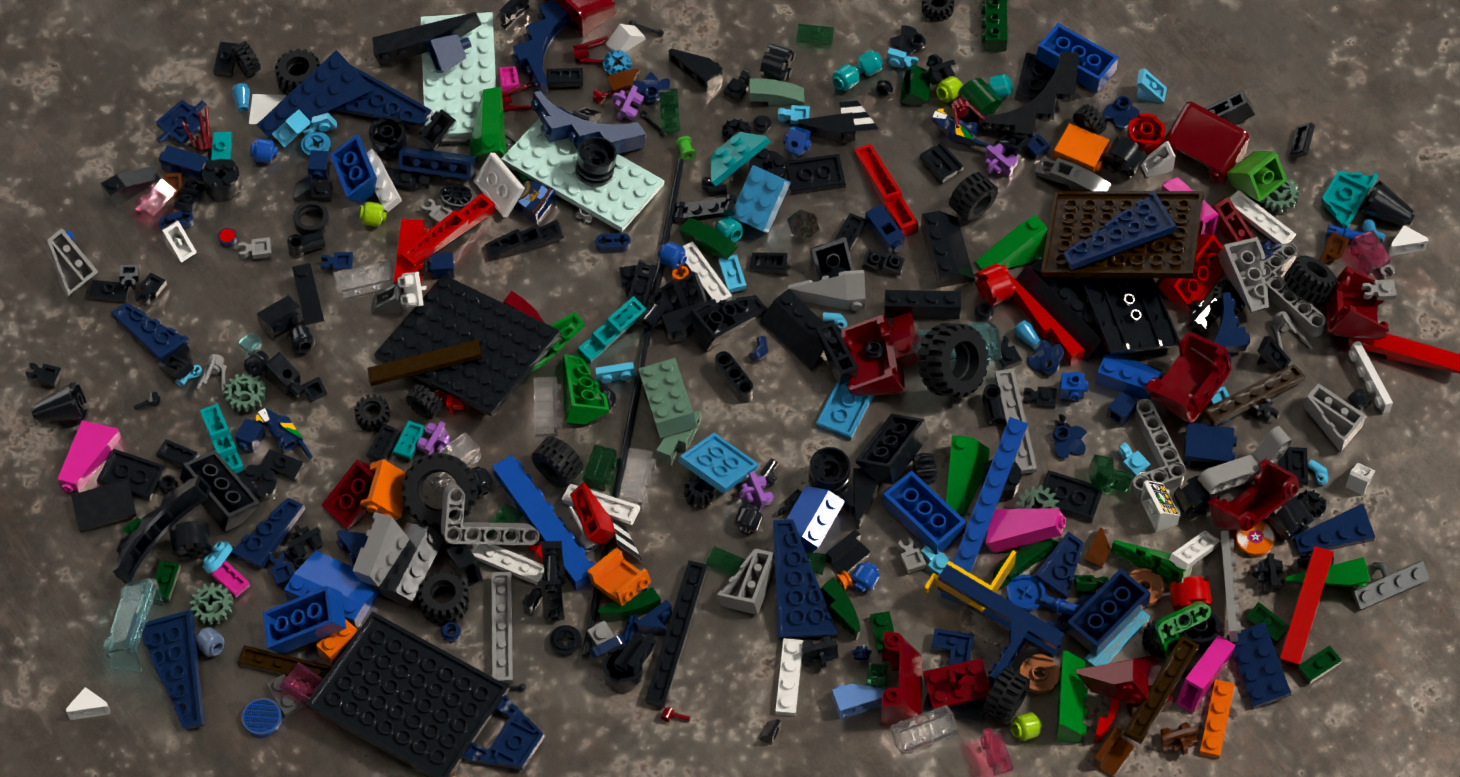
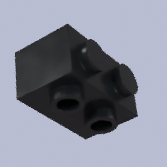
M443 109L439 112L436 111L430 118L432 120L428 126L425 125L419 132V139L432 150H436L457 123Z
M289 295L257 313L260 327L272 339L304 320L300 306Z

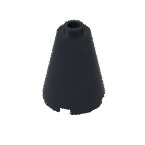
M1379 180L1374 186L1376 187L1375 190L1371 191L1366 198L1360 213L1401 226L1410 225L1415 217L1412 214L1414 210Z
M76 382L68 384L35 403L31 410L33 418L39 422L83 420L88 417V409H84V404L87 403L81 386L79 384L76 385Z

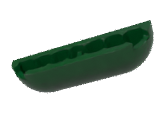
M1050 538L1020 546L1016 549L1015 564L999 590L1007 586L1014 577L1022 575L1051 554L1059 543L1055 539ZM1009 555L1002 559L995 566L993 571V580L995 579L998 572L1006 562Z

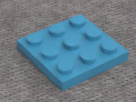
M712 433L683 453L678 460L679 463L723 494L748 477L749 472H755L759 466L757 462L716 433Z

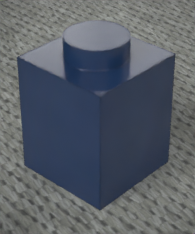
M311 150L307 167L308 174H312L314 180H328L331 165L329 151Z
M452 252L434 253L430 256V261H427V272H431L432 280L440 279L442 275L455 278Z
M1121 392L1108 407L1106 417L1123 427L1135 413L1137 401L1131 395Z
M245 418L235 435L237 446L243 451L255 452L265 436L264 427L262 424Z

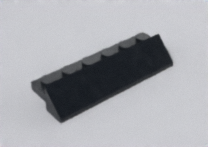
M1041 258L1031 266L1026 265L1015 280L1085 350L1083 359L1086 362L1100 353L1104 343L1100 332L1097 330L1090 307L1061 278L1042 277L1043 260Z

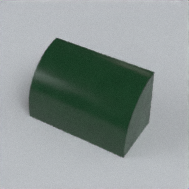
M913 64L903 71L900 102L913 106L924 105L929 102L930 80L929 78L923 79L921 76L922 73L928 70Z
M974 78L968 81L959 90L981 113L994 115L1004 101L982 78Z

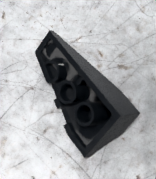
M756 295L739 297L731 301H726V299L720 300L718 303L705 302L690 311L695 337L706 350H709L766 312L767 307Z

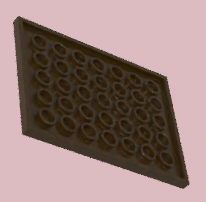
M1054 191L1041 276L1059 278L1194 279L1204 192L1155 191L1175 223L1176 232L1071 270L1064 258L1063 253L1078 242L1087 240L1091 237V233L1095 230L1100 231L1104 228V224L1124 210H1130L1136 206L1137 201L1146 199L1152 191Z

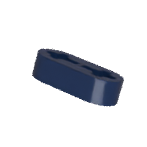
M179 211L162 217L158 222L160 231L162 232L166 228V223L171 225L176 221H179L183 230L192 227L194 224L193 214L188 211Z
M626 233L600 234L595 240L596 249L601 253L626 252L631 247V239ZM621 240H624V245H621ZM602 241H606V245L603 246Z
M619 634L589 649V652L594 659L607 653L610 649L627 642L623 634Z

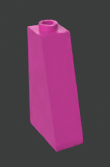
M1179 177L1164 182L1161 191L1193 190ZM1204 200L1199 234H1215L1219 214Z
M84 420L81 421L57 479L62 490L70 493L72 491L79 493L110 455L113 448L120 442L121 435L118 428Z
M1059 508L996 509L988 528L985 544L992 553H997L1062 536L1063 528L1066 526V518Z
M1218 635L1186 677L1175 704L1193 714L1231 658L1236 645Z

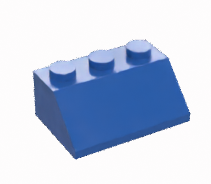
M356 134L329 155L346 197L361 204L374 194L377 177L362 140Z
M1107 352L1097 372L1095 384L1120 393L1123 392L1140 400L1148 399L1151 401L1152 397L1147 394L1145 387L1149 380L1155 377L1160 379L1163 370L1120 355H1109Z
M811 486L804 487L786 520L793 519L804 550L809 554H812L819 548L845 502L829 490Z

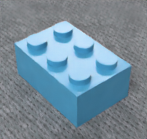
M753 165L734 206L735 213L730 217L769 233L791 182Z

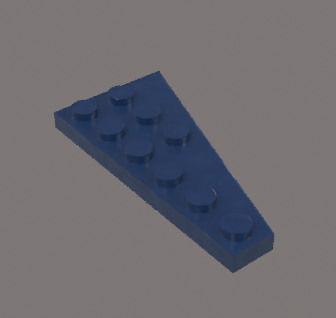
M336 50L256 125L270 139L274 137L272 133L297 110H300L310 120L314 116L331 111L374 91V89Z
M354 66L352 67L367 81L374 91L333 109L377 119H385L384 116H391L399 119L403 124L423 127L433 115V111L430 108Z
M1153 190L1149 193V197L1144 200L1140 199L1136 202V206L1130 210H1124L1104 224V228L1100 231L1095 230L1091 233V237L1085 241L1078 242L1063 254L1070 269L1073 270L1176 232L1177 229L1169 213Z
M793 519L773 520L778 638L838 636Z
M187 610L137 624L136 627L141 633L142 640L150 652V658L167 689L168 697L171 698L174 704V710L182 727L185 730L204 726L205 720L193 612Z

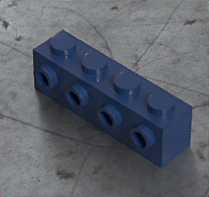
M404 146L399 151L398 169L406 170L407 172H421L425 175L435 174L446 178L456 177L460 180H469L475 174L476 156Z

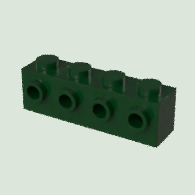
M984 0V4H981V14H984V18L981 19V29H985V33L981 35V44H985V51H1007V0Z

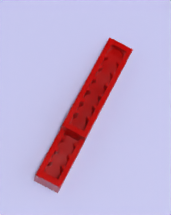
M869 143L854 149L855 155L892 220L905 237L917 233L918 221L902 198V191L872 144Z
M481 193L460 211L454 210L405 249L401 253V257L415 267L495 212V203Z
M1009 274L1008 277L1015 284L1017 290L1013 293V299L1043 341L1051 338L1055 345L1061 344L1064 349L1063 357L1070 366L1083 360L1085 350Z
M1387 334L1385 338L1380 340L1349 337L1350 348L1353 342L1360 340L1365 351L1387 355L1388 360L1460 374V354L1392 334Z
M1314 546L1280 656L1282 661L1295 665L1301 664L1334 555L1333 551Z

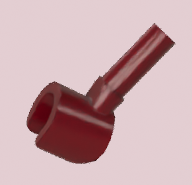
M599 89L593 91L594 96L592 98L597 103H602L606 97L613 95L614 92L611 90L602 93Z
M670 707L665 708L660 717L665 722H670L672 717L690 721V716L678 714Z

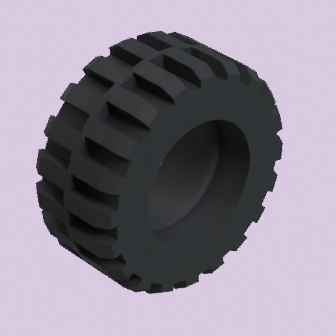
M942 323L933 327L931 331L929 330L925 335L926 338L921 341V349L918 350L919 360H917V366L920 368L918 372L919 376L923 378V384L927 386L929 391L939 396L966 397L974 393L978 386L982 385L983 377L987 375L986 368L989 366V360H987L989 352L985 347L987 345L985 340L981 339L982 335L974 327L967 324ZM953 349H955L956 364L952 372L950 357Z
M432 453L431 455L422 456L421 459L412 463L410 469H407L405 479H402L401 485H403V490L401 491V497L404 499V507L408 509L410 516L414 517L417 522L433 528H441L442 509L430 507L422 497V485L425 479L436 472H444L452 476L465 493L464 518L471 514L472 508L476 505L478 483L473 475L474 472L463 460L445 453ZM457 510L450 511L449 517H454L457 514Z

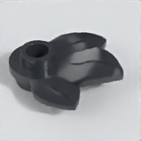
M907 25L901 26L902 35L890 38L891 44L899 48L900 51L907 52L906 55L922 50L926 45L923 35L919 34L915 28Z

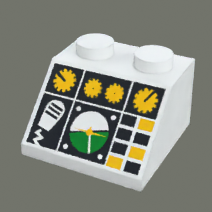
M1144 481L1140 501L1155 531L1159 532L1178 525L1181 513L1178 506H1175L1172 501L1170 490H1166L1163 483Z

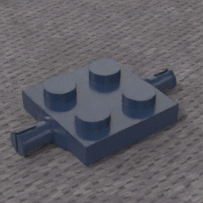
M184 100L178 102L156 121V126L164 132L157 138V141L162 145L170 138L183 146L190 139L181 122H185L192 136L196 135L201 130L198 112L207 106L205 101L201 100L196 106L189 105ZM202 116V117H203V121H204V127H205V126H206V125H205V117Z

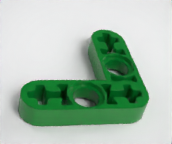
M1202 601L1195 602L1157 621L1155 631L1166 659H1168L1172 652L1167 648L1168 643L1171 641H1176L1177 643L1180 639L1178 633L1210 617L1211 608ZM1200 607L1204 609L1202 615L1198 614ZM1187 615V622L1180 625L1178 622L1179 617ZM1164 624L1169 626L1167 627V632L1171 636H1167V634L1162 630L1164 628Z

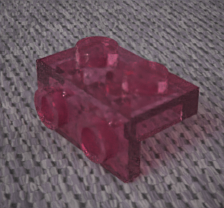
M163 179L157 184L153 182L147 189L149 192L147 196L144 197L142 195L135 204L138 206L134 211L138 215L145 211L148 215L154 217L175 193V189Z
M1374 230L1353 238L1350 247L1351 253L1357 257L1360 268L1366 272L1367 276L1372 275L1374 269L1390 264L1391 258Z
M298 662L282 682L280 688L306 705L323 681V678Z
M991 728L983 729L980 742L983 750H986L987 763L989 768L992 767L994 776L1013 771L1014 767L1002 734H993Z

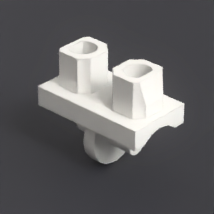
M419 272L402 273V276L397 279L400 288H404V295L400 297L401 305H406V307L423 306L422 290H426L427 286H421Z

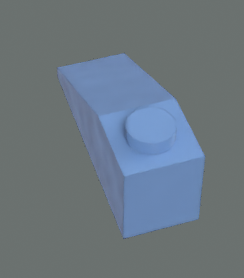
M842 684L835 687V689H832V700L839 719L881 707L882 695L887 688L857 684Z

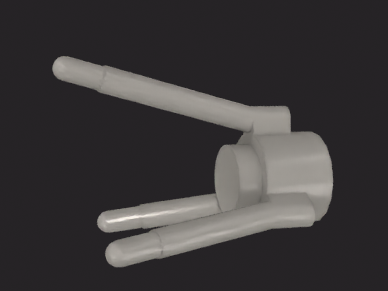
M1285 311L1279 312L1273 317L1275 323L1272 327L1275 331L1277 344L1282 350L1279 330L1287 331L1289 329L1294 334H1297L1303 343L1312 350V346Z
M217 354L210 355L208 363H206L205 369L196 385V389H199L202 383L204 385L207 383L210 374L221 372L222 397H225V372L227 366L224 365V358Z
M569 506V510L582 533L580 536L581 540L575 536L577 545L582 546L586 553L595 550L599 544L587 539L576 512L572 506ZM567 526L565 527L568 532L571 531Z

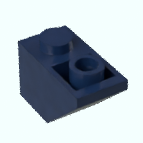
M339 530L336 532L338 539L336 543L342 551L345 550L348 553L347 557L354 565L361 547H365L368 536H366V533Z

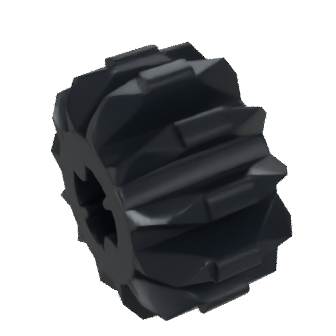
M930 453L914 455L912 460L913 472L928 486L934 484L937 479L934 456Z
M696 476V480L689 478L688 483L684 485L685 491L683 495L687 498L688 504L693 503L694 508L700 505L703 509L704 504L710 506L711 500L716 498V488L703 479H699V476Z

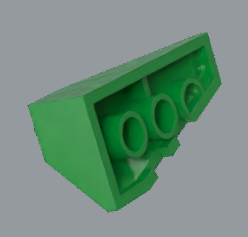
M501 87L483 89L469 143L470 156H476V162L486 160L490 153H496L499 158L506 154Z
M1035 214L1018 225L975 261V264L980 270L994 263L1000 266L1004 264L1009 269L1016 266H1026L1027 263L1038 261L1040 258L1043 260L1048 228Z
M576 312L550 325L560 330L562 336L531 372L544 366L585 327L584 322Z
M563 354V392L566 422L585 425L609 412L607 396L599 390V383L593 380L590 375L591 370L583 357Z
M952 435L946 503L960 516H964L977 487L980 485L984 466L989 461L990 448L972 437Z
M1114 540L1112 543V553L1138 568H1148L1156 575L1159 574L1167 585L1174 581L1176 584L1184 582L1183 578L1189 577L1193 565L1187 570L1176 567L1169 560L1171 553Z
M1362 557L1330 565L1325 585L1355 586L1356 589L1367 587V583L1371 582L1367 561ZM1306 572L1287 576L1286 580L1288 583L1303 584Z

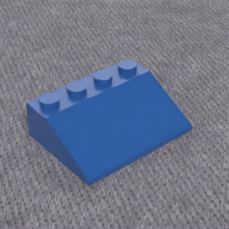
M315 551L300 566L284 589L288 601L325 586H330L342 592L345 619L356 629L359 628L379 593L372 589L374 585L360 581L352 571L354 567L318 551Z

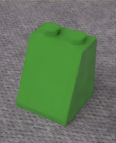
M1253 151L1227 172L1232 187L1259 202L1287 181L1280 159L1275 151Z

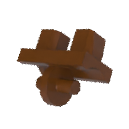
M1185 722L1180 724L1178 731L1172 732L1170 728L1161 729V750L1163 754L1178 750L1181 751L1182 755L1188 754V748L1198 744V730L1196 726L1191 727Z

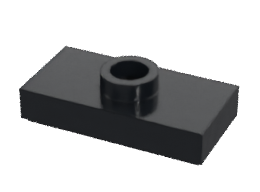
M220 42L213 69L214 75L232 76L235 57L232 54L231 48L238 45V43Z
M583 68L547 69V86H583Z
M1312 122L1296 127L1289 154L1292 159L1308 155L1315 128Z
M850 213L834 240L846 237L849 250L851 251L867 224V219Z
M92 280L89 299L126 303L130 286H126L125 290H122L120 282Z
M382 424L366 457L374 461L387 460L401 434L400 429Z
M165 439L156 456L182 468L184 463L200 457V454Z
M271 449L268 450L260 464L270 468L279 475L295 481L305 466L303 461Z

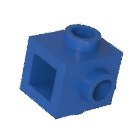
M795 126L790 128L789 133H786L783 144H786L784 150L789 151V154L793 156H800L809 151L811 131Z
M1076 371L1070 373L1062 372L1060 399H1083L1084 392H1088V381H1085V373Z

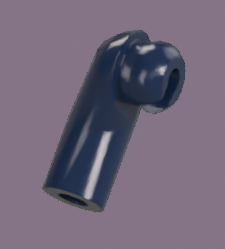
M765 336L757 338L758 347L750 352L752 361L761 360L768 354Z

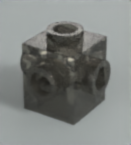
M799 209L787 219L792 235L808 239L820 230L818 219L813 213Z

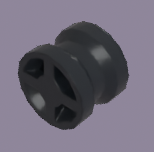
M1364 388L1357 389L1348 396L1349 402L1353 403L1354 407L1359 411L1365 410L1372 404V400L1366 396Z

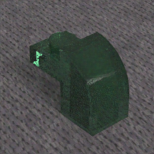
M677 88L659 90L662 132L680 131Z
M1095 454L1089 466L1091 483L1105 493H1109L1110 489L1127 492L1133 480V473L1115 470L1113 458Z

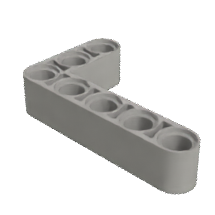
M1285 243L1280 249L1273 252L1271 257L1264 260L1268 298L1282 311H1285L1310 336L1318 337L1323 333L1326 323L1325 316L1311 303L1293 293L1286 285L1284 279L1280 277L1281 274L1290 268L1298 252L1294 244Z
M1141 399L1136 406L1135 419L1160 468L1135 476L1131 494L1136 499H1140L1142 488L1137 486H1143L1144 481L1157 482L1155 480L1159 479L1162 481L1159 483H1163L1166 490H1170L1182 485L1186 474V468L1154 404L1148 399Z
M1277 426L1266 435L1253 454L1208 468L1199 475L1198 481L1210 494L1253 481V476L1260 473L1261 468L1258 466V463L1263 459H1267L1276 464L1291 445L1292 440L1280 426Z
M454 483L448 484L444 488L441 534L447 542L451 544L534 545L539 540L538 531L528 523L463 522L464 491ZM458 490L457 497L450 498L451 493ZM457 510V514L454 517H449L450 511ZM455 529L456 531L453 536H447L449 530ZM474 529V535L467 537V532ZM489 530H494V534L491 537H486ZM509 530H513V535L506 538V533ZM531 530L532 535L529 538H525V533Z

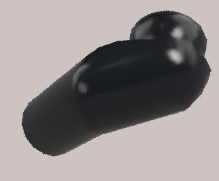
M602 384L599 390L607 396L609 410H611L616 404V395L605 384Z
M772 458L761 471L769 486L777 482V476L775 477L773 471L777 467L778 462Z

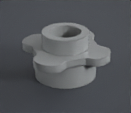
M580 207L579 211L576 212V217L585 220L586 223H591L594 216L591 213L586 215L585 213L587 212Z

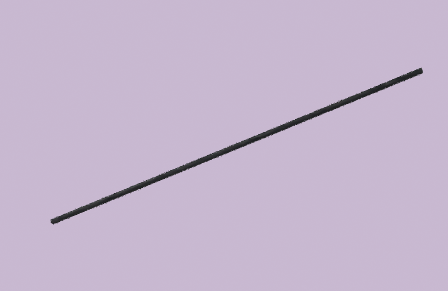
M683 159L677 160L661 246L670 240L675 206L685 162ZM659 258L651 296L660 291L665 265L660 263ZM646 327L644 329L612 497L620 499L642 385L638 369L645 367L652 330H648ZM612 539L602 546L600 560L609 554ZM594 587L581 654L585 658L589 657V649H591L592 640L587 630L596 624L597 610L602 593L596 587Z

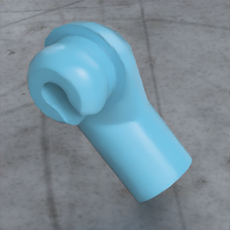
M823 312L824 322L833 321L840 331L847 327V321L841 314Z
M194 365V369L186 377L180 380L176 379L175 383L183 387L187 380L199 377L202 372L201 366Z
M1311 459L1308 463V468L1315 472L1316 482L1320 485L1326 484L1328 482L1327 469Z

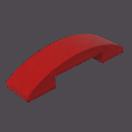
M1112 698L1108 718L1099 717L1094 743L1098 744L1111 729L1117 715L1119 700Z

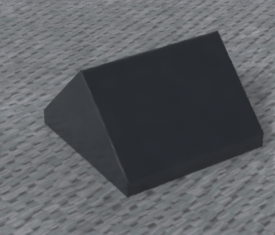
M846 237L810 248V264L818 281L822 280L823 276L828 275L829 278L839 276L840 272L854 271Z

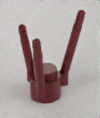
M608 36L573 46L575 60L580 59V63L603 64V60L586 58V56H589L588 48L604 44V40H607Z
M524 83L506 92H502L504 111L532 109L531 105L510 106L509 104L512 103V94L533 86V83Z
M959 98L951 104L956 128L960 127L958 116L965 122L964 117L968 115L969 108L982 121L985 120V117L972 106L969 100L965 101V99Z
M205 107L206 132L202 112H198L202 135L196 136V140L185 122H181L192 143V147H197V151L212 148L208 107Z

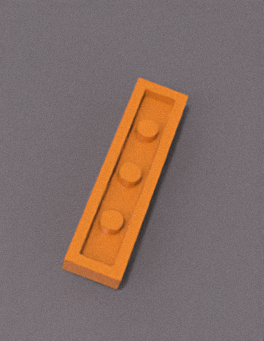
M1217 679L1214 681L1199 752L1200 755L1220 758L1235 686L1234 683Z

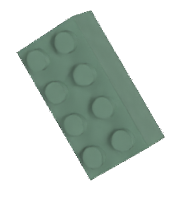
M672 358L639 368L643 388L659 437L663 438L697 428L676 359Z

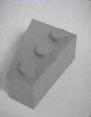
M62 228L47 239L46 246L65 295L68 298L97 276L98 271Z
M1319 383L1308 394L1304 405L1305 410L1340 453L1363 427L1366 418L1364 413Z
M374 512L372 517L375 519L371 530H367V542L364 548L361 547L352 571L361 582L379 587L408 543L409 538L392 517Z
M754 549L740 566L737 574L729 579L728 585L717 594L720 605L758 615L775 571L774 553Z

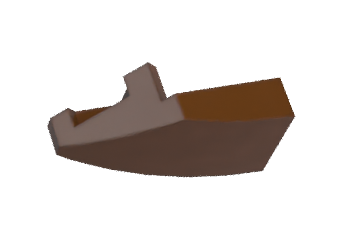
M629 69L608 76L607 81L613 92L619 93L621 90L624 91L632 88L636 77L639 76V69Z
M182 173L163 174L164 206L171 203L181 194V187L183 186Z
M1331 232L1319 261L1325 264L1342 257L1350 239Z
M1100 527L1086 554L1085 560L1103 568L1111 548L1103 528Z

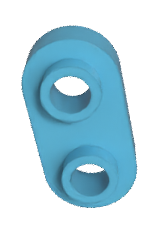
M227 541L217 542L213 546L212 552L203 559L202 567L206 573H212L217 570L231 553L233 548Z

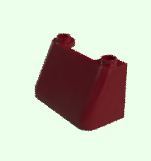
M554 0L571 16V22L578 24L577 32L582 37L615 14L614 0Z
M1189 101L1183 106L1162 144L1168 141L1175 155L1180 151L1209 167L1208 171L1211 179L1224 184L1228 179L1227 172L1245 156L1249 135L1242 128Z
M1346 266L1336 278V285L1325 299L1328 332L1342 337L1376 340L1385 338L1389 332L1388 323L1385 321L1378 323L1377 306L1382 304L1384 300H1377L1376 296L1364 299V293L1369 291L1361 290L1362 284L1370 283L1373 285L1375 280Z
M884 315L841 329L842 338L858 366L857 378H849V383H847L850 394L854 396L899 394L906 391L903 366L895 356L893 327ZM871 341L879 342L883 347V355L878 359H869L864 353L866 345Z
M1188 331L1179 340V357L1161 380L1156 377L1149 380L1145 389L1150 397L1186 422L1193 423L1228 378L1232 365L1226 347Z
M1263 459L1258 463L1261 469L1258 475L1253 476L1255 484L1231 503L1226 499L1220 501L1216 497L1208 501L1214 525L1223 531H1248L1298 493L1299 482L1297 476L1271 461Z
M884 632L882 662H889L892 671H899V688H888L883 692L880 726L915 727L921 720L922 656L899 633Z

